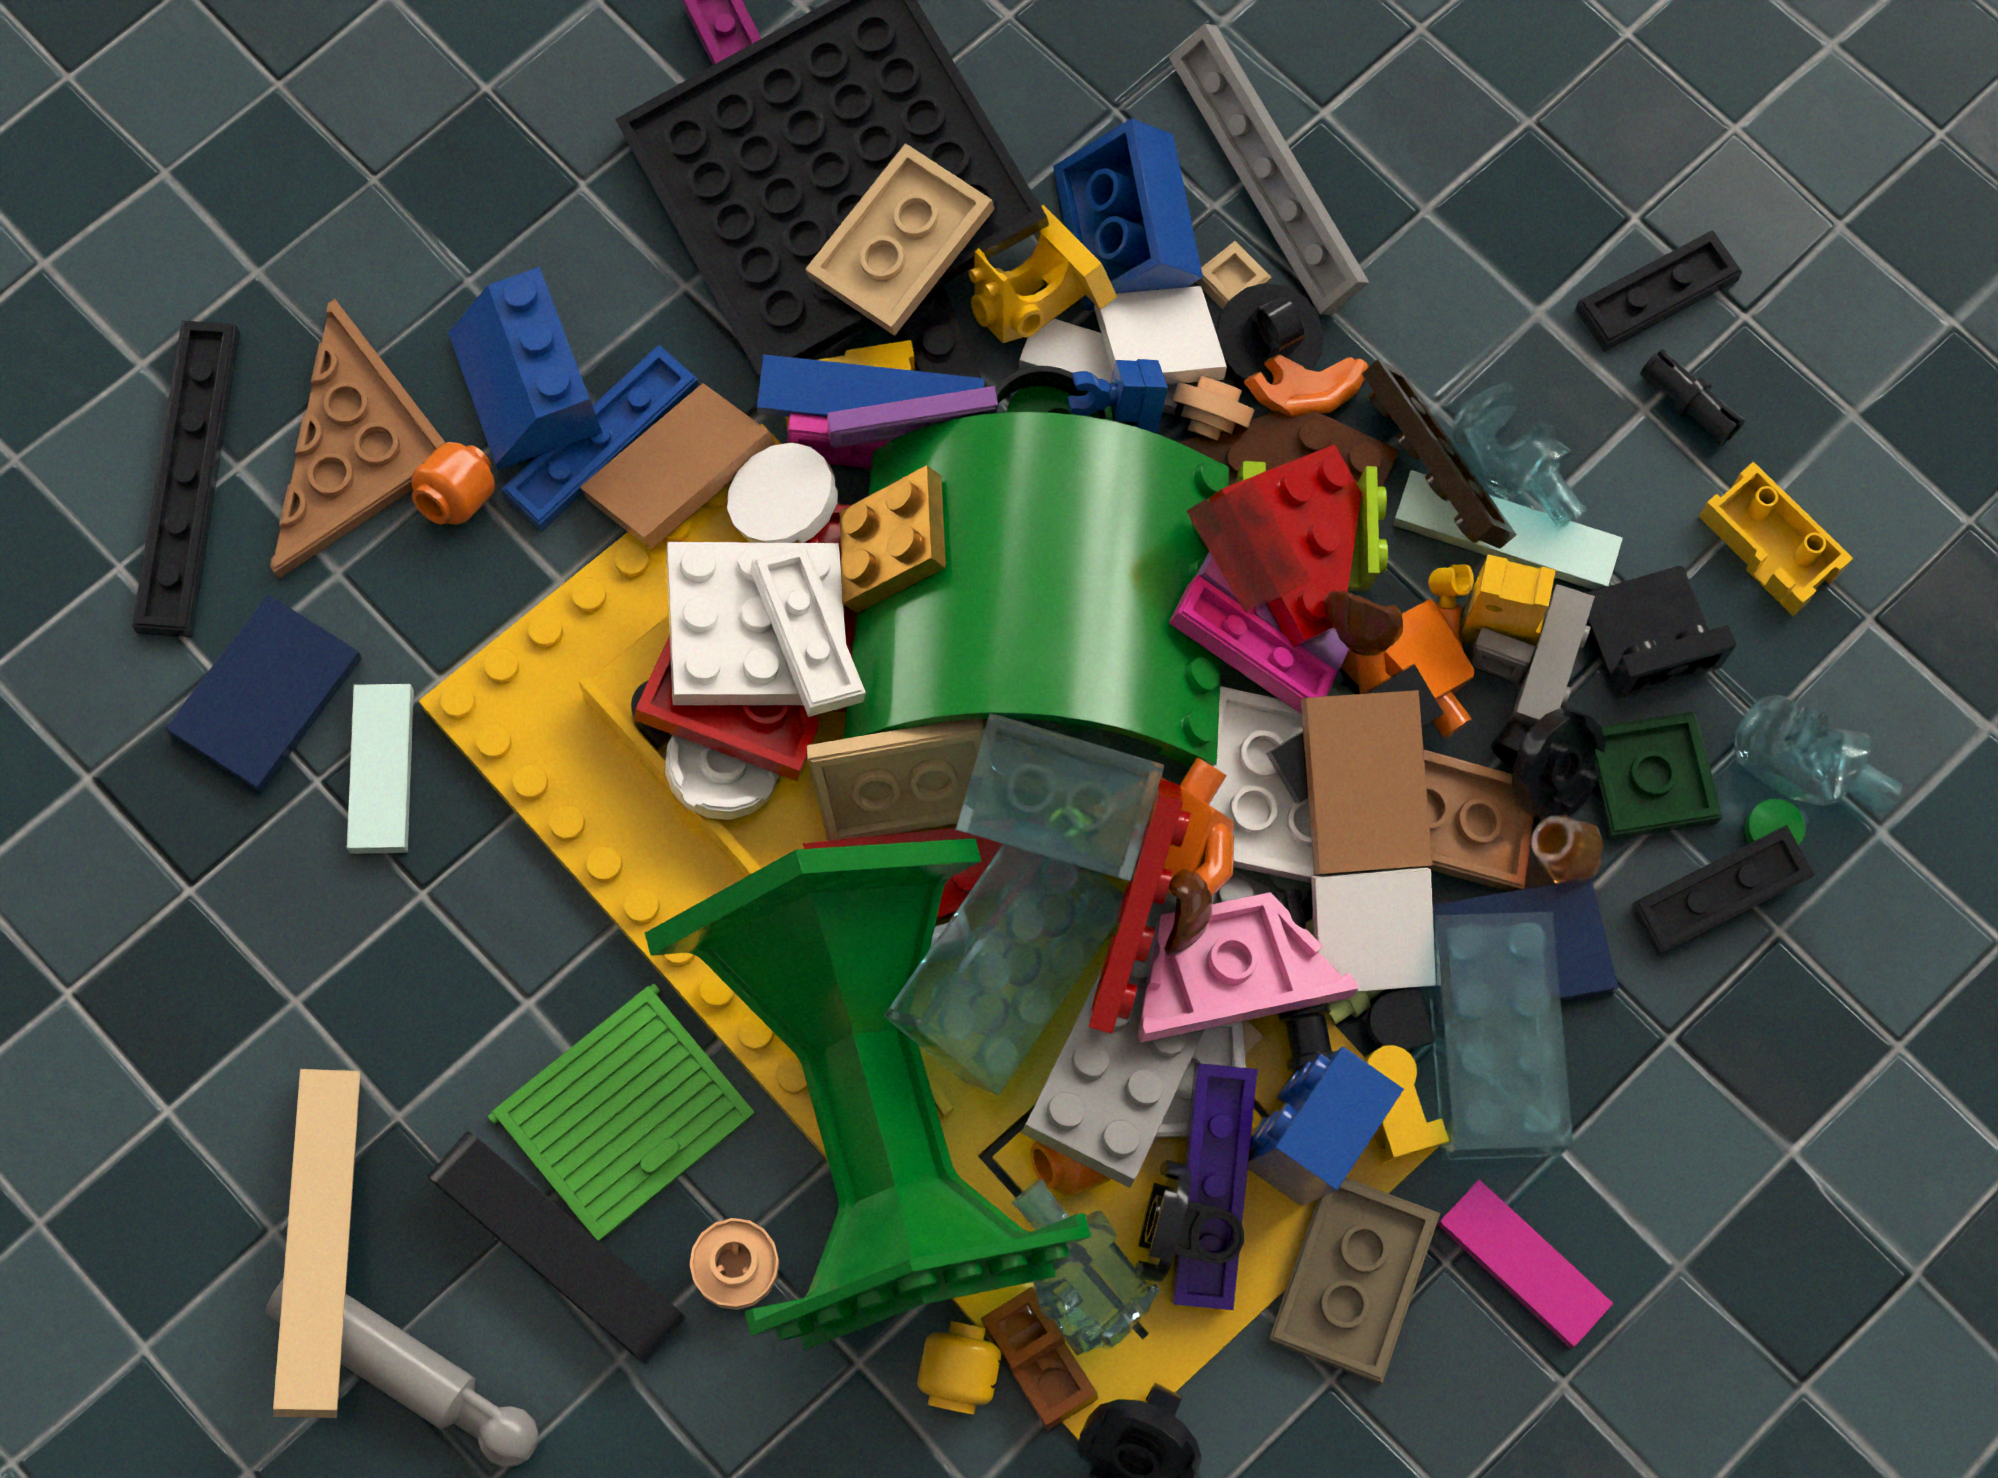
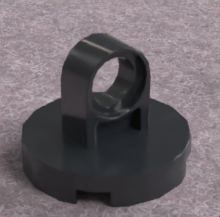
M1263 283L1246 287L1225 305L1218 318L1216 330L1227 366L1226 373L1233 381L1240 385L1249 376L1261 372L1266 381L1272 384L1273 375L1264 363L1274 356L1282 355L1304 366V369L1313 370L1322 354L1324 333L1318 313L1304 296L1283 285Z
M1559 708L1545 714L1532 728L1518 722H1508L1492 742L1491 748L1494 754L1513 770L1512 791L1516 804L1526 814L1544 822H1551L1550 818L1555 815L1563 819L1572 816L1589 798L1601 773L1592 769L1596 749L1605 752V739L1601 726L1591 716L1574 709Z
M1165 1160L1160 1167V1174L1167 1177L1168 1180L1166 1186L1157 1183L1153 1184L1138 1243L1139 1247L1149 1249L1148 1262L1138 1260L1135 1267L1136 1278L1159 1284L1164 1282L1175 1254L1208 1263L1222 1264L1238 1255L1244 1244V1230L1241 1222L1234 1214L1221 1207L1189 1200L1191 1186L1190 1166ZM1212 1218L1226 1220L1232 1230L1230 1244L1219 1252L1205 1250L1199 1240V1231L1202 1225Z
M1155 1382L1147 1395V1403L1138 1400L1117 1399L1100 1404L1088 1416L1080 1433L1077 1448L1080 1458L1086 1453L1087 1458L1093 1464L1090 1476L1092 1478H1196L1202 1460L1198 1442L1185 1424L1174 1417L1182 1396Z

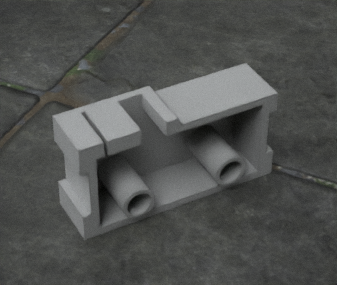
M1558 584L1555 586L1550 598L1549 607L1544 614L1541 634L1535 644L1536 647L1531 661L1524 673L1509 722H1518L1532 728L1545 714L1566 707L1571 688L1567 687L1578 649L1579 647H1584L1590 631V626H1587L1586 623L1595 596Z

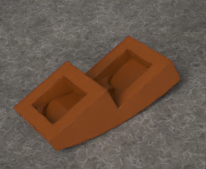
M1033 1287L1028 1288L981 1318V1322L991 1340L999 1347L1002 1359L1046 1431H1049L1098 1400L1097 1391L1067 1347L1064 1335Z

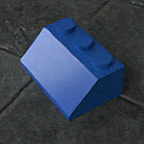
M1130 118L1053 166L1064 225L1102 263L1116 294L1185 288L1203 278L1173 134ZM1086 295L1079 299L1081 309L1087 311L1094 310L1095 304Z
M540 266L487 285L448 334L497 469L506 468L601 433V427Z

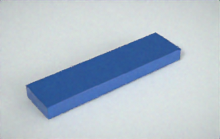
M658 345L592 405L602 430L601 433L536 456L501 488L503 497L542 532L583 494L580 488L581 485L699 387L698 379L662 346Z
M763 354L757 413L790 417V413L827 417L828 412L984 388L985 378Z

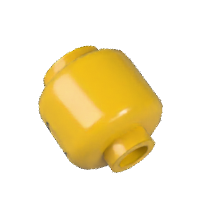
M951 1321L948 1332L937 1331L927 1336L917 1385L923 1393L929 1395L928 1405L974 1414L976 1405H986L992 1400L1001 1361V1351L996 1344L984 1340L986 1328Z

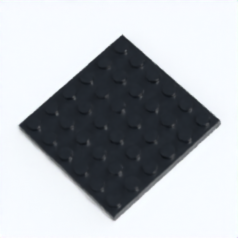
M831 0L615 119L759 378L761 377L763 354L808 359L874 323L809 279L805 269L905 143L992 199L995 208L931 291L975 267V251L978 248L985 254L988 260L1049 226L1047 215L917 0Z

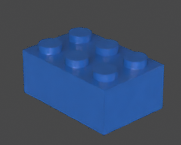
M1343 1046L1327 1057L1319 1053L1312 1063L1308 1061L1301 1070L1296 1069L1288 1078L1277 1095V1098L1284 1102L1280 1111L1275 1110L1268 1119L1264 1117L1251 1133L1250 1150L1252 1153L1249 1156L1248 1169L1300 1206H1304L1337 1191L1404 1089Z

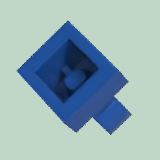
M1115 360L1110 384L1104 379H1098L1091 372L1078 371L1072 374L1077 390L1090 391L1084 396H1069L1067 398L1073 414L1081 416L1090 415L1097 410H1104L1108 406H1112L1116 421L1133 422L1134 427L1158 434L1168 389L1159 360Z

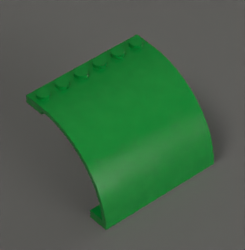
M1046 412L993 413L944 421L911 431L873 451L868 496L926 465L941 475L946 568L856 613L852 660L866 693L862 703L847 706L844 739L947 721L991 718L1033 719L1088 726L1136 738L1157 746L1158 754L1189 767L1192 766L1196 757L1211 766L1217 765L1221 659L1169 624V621L1187 585L1197 575L1214 541L1226 532L1209 498L1222 488L1228 486V466L1181 443L1138 427L1081 415Z

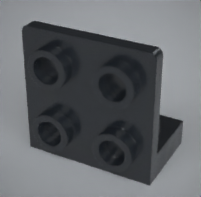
M1675 566L1586 593L1595 596L1587 620V626H1590L1591 636L1616 699L1719 669L1737 645L1729 625L1709 630L1686 571L1682 566Z

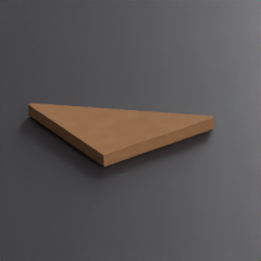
M336 299L329 302L327 306V321L322 342L319 343L311 378L312 388L306 413L303 414L295 450L296 461L291 483L287 486L279 526L281 529L275 555L272 556L270 567L278 579L412 491L411 478L415 469L438 446L445 443Z

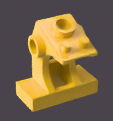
M1044 205L1041 207L1047 215L1049 226L1034 234L1038 241L1032 255L1023 264L1011 271L1004 272L1000 268H994L987 260L985 254L978 248L975 251V268L969 270V277L975 283V295L971 298L973 314L978 323L983 327L987 326L1002 343L1035 335L1043 326L1085 295L1100 310L1117 298L1102 263ZM1043 285H1047L1046 288L1042 289L1034 295H1031L1039 288H1041Z

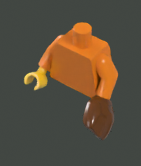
M1460 564L1434 570L1429 576L1428 584L1431 592L1439 597V603H1435L1430 598L1402 614L1401 610L1394 604L1384 607L1359 595L1354 596L1347 591H1330L1325 596L1326 612L1338 638L1349 649L1341 668L1359 686L1360 694L1367 692L1407 666L1415 664L1444 713L1432 721L1444 739L1458 732L1472 720L1471 716L1454 695L1474 678V668L1464 653L1460 637L1462 606L1456 603V596H1465L1472 590L1474 575L1470 566Z
M1197 757L1180 784L1183 798L1181 810L1191 813L1187 831L1180 848L1170 845L1163 867L1173 870L1168 893L1176 897L1174 925L1164 947L1166 954L1170 956L1180 955L1203 935L1212 915V895L1233 875L1234 836L1232 832L1234 821L1209 805L1227 775ZM1152 772L1146 775L1143 780H1138L1101 802L1079 812V814L1070 810L1055 813L1049 821V839L1056 840L1059 836L1068 834L1063 838V852L1067 855L1075 856L1084 848V836L1094 838L1090 845L1135 872L1136 850L1142 829L1147 821H1151L1156 806L1155 799H1152L1157 778L1166 779Z

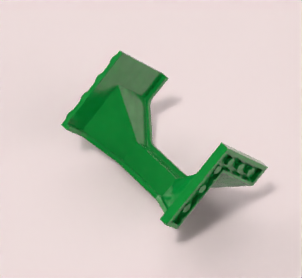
M975 838L797 849L645 932L651 956L690 953L702 959L796 1054L804 1071L839 1202L838 1213L808 1293L802 1299L745 1311L751 1336L776 1331L779 1341L800 1337L803 1350H807L924 1304L1054 1278L1056 1274L1052 1263L1070 1257L1069 1245L1091 1237L1085 1213L1075 1214L1032 1232L1022 1229L961 1179L951 1162L917 1042L914 1022L943 888L952 876L982 861Z

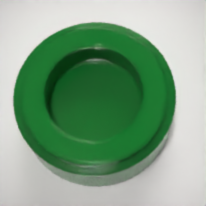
M1768 799L1759 803L1750 812L1744 824V835L1747 843L1750 844L1787 825L1799 846L1805 836V821L1798 808L1790 802L1782 799Z

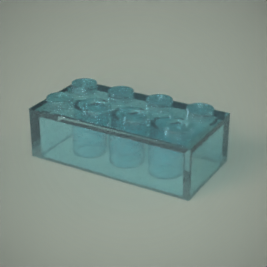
M1017 824L884 1014V1017L963 1082L1000 1095L1117 923L1124 894L1054 832Z
M1553 912L1436 915L1433 919L1436 985L1429 986L1432 1031L1435 1037L1433 1046L1439 1119L1442 1118L1449 1138V1142L1441 1145L1442 1160L1561 1155L1573 1146Z

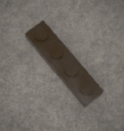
M1377 359L1361 373L1373 390L1368 395L1370 401L1387 419L1392 418L1401 430L1397 434V439L1401 446L1414 459H1421L1429 470V473L1425 476L1428 485L1442 500H1449L1459 513L1454 517V521L1460 531L1473 543L1482 541L1501 549L1517 534L1404 373Z

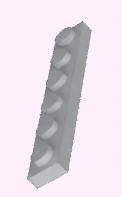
M1204 24L1169 59L1319 314L1332 315L1370 282L1216 25Z

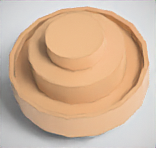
M1204 376L1200 377L1197 387L1178 383L1172 399L1174 403L1183 406L1181 417L1190 420L1188 431L1217 441L1222 431L1232 434L1237 423L1245 428H1249L1255 411L1253 408L1238 402L1242 390Z
M730 1218L715 1222L700 1234L692 1248L690 1269L695 1286L706 1300L720 1308L739 1310L754 1306L769 1294L777 1281L780 1262L775 1243L764 1228L750 1220Z

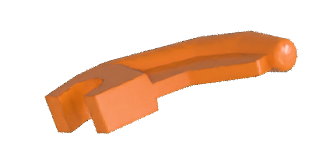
M1277 355L1269 358L1264 363L1273 375L1272 384L1266 381L1261 372L1249 376L1244 383L1258 402L1273 412L1279 411L1290 417L1301 416L1313 411L1325 414L1333 412L1358 394L1365 380L1361 373L1369 365L1362 359L1354 360L1352 357H1348L1320 372L1304 369V366L1282 355Z

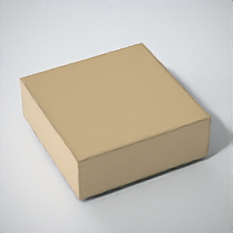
M1234 241L1201 267L1203 278L1196 281V283L1223 310L1228 301L1246 287L1270 283L1272 277Z

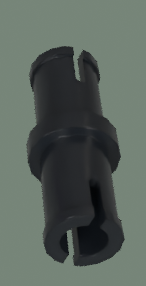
M1664 348L1659 350L1658 354L1655 353L1642 368L1640 375L1650 381L1675 403L1673 410L1681 417L1686 415L1691 417L1716 439L1720 446L1725 445L1728 440L1730 441L1745 423V419L1741 415L1739 416L1710 391L1712 386L1710 382L1704 377L1696 379L1672 358Z

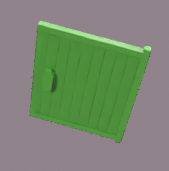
M654 983L651 986H647L488 1115V1118L494 1125L498 1122L502 1124L590 1234L599 1242L756 1115L738 1091L657 995L661 991Z

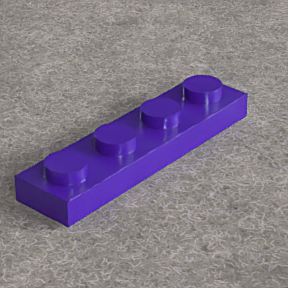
M1195 1063L1185 1154V1165H1189L1191 1169L1189 1200L1221 1207L1234 1214L1242 1224L1258 1069ZM1222 1218L1207 1220L1199 1231L1201 1246L1209 1252L1224 1250L1232 1239L1231 1227ZM1175 1254L1171 1303L1174 1305L1234 1310L1239 1254L1232 1260L1222 1264L1208 1263Z

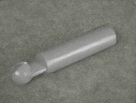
M283 1279L274 1290L265 1310V1314L279 1324ZM346 1294L341 1364L439 1429L442 1430L452 1424L457 1425L478 1439L481 1453L493 1464L501 1467L518 1466L530 1458L538 1444V1431L535 1420L525 1410L514 1406L497 1407L475 1392L476 1379L472 1375Z

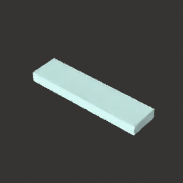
M1413 470L1410 471L1393 526L1486 556L1489 554L1507 558L1509 562L1540 569L1541 567L1555 569L1554 578L1592 590L1609 586L1622 543V537L1489 495L1517 535L1501 549L1482 541L1473 543L1456 525L1454 517L1459 513L1449 500H1442L1431 489L1425 479V474Z

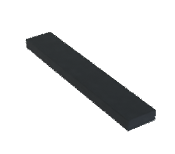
M181 321L132 628L136 634L193 637L240 331L236 324Z

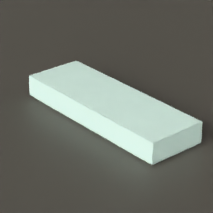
M411 684L354 685L347 849L350 854L408 853L414 690Z

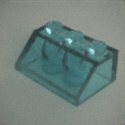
M990 713L955 830L1130 882L1164 764Z

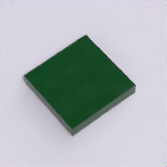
M1696 711L1601 726L1605 739V752L1596 749L1592 769L1601 772L1595 789L1608 841L1719 823L1722 819V813Z

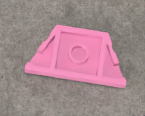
M1271 892L1211 904L1212 915L1203 935L1191 947L1176 956L1166 954L1164 949L1174 925L1175 912L1161 914L1155 926L1138 1038L1140 1043L1348 999L1352 998L1356 993L1358 985L1349 973L1342 977L1319 953L1322 945L1307 929H1303L1294 923L1290 912Z

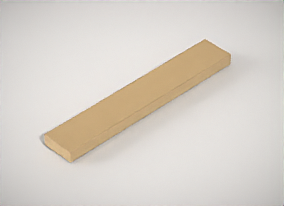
M300 1069L273 1403L274 1417L337 1418L360 1071Z

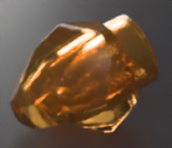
M1565 814L1560 817L1547 818L1535 828L1531 841L1532 849L1536 855V860L1555 883L1592 878L1597 874L1602 864L1600 856L1603 849V841L1597 826L1582 821H1575Z

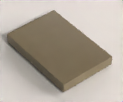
M1345 1178L1337 1191L1316 1201L1267 1341L1377 1384L1383 1383L1440 1213Z

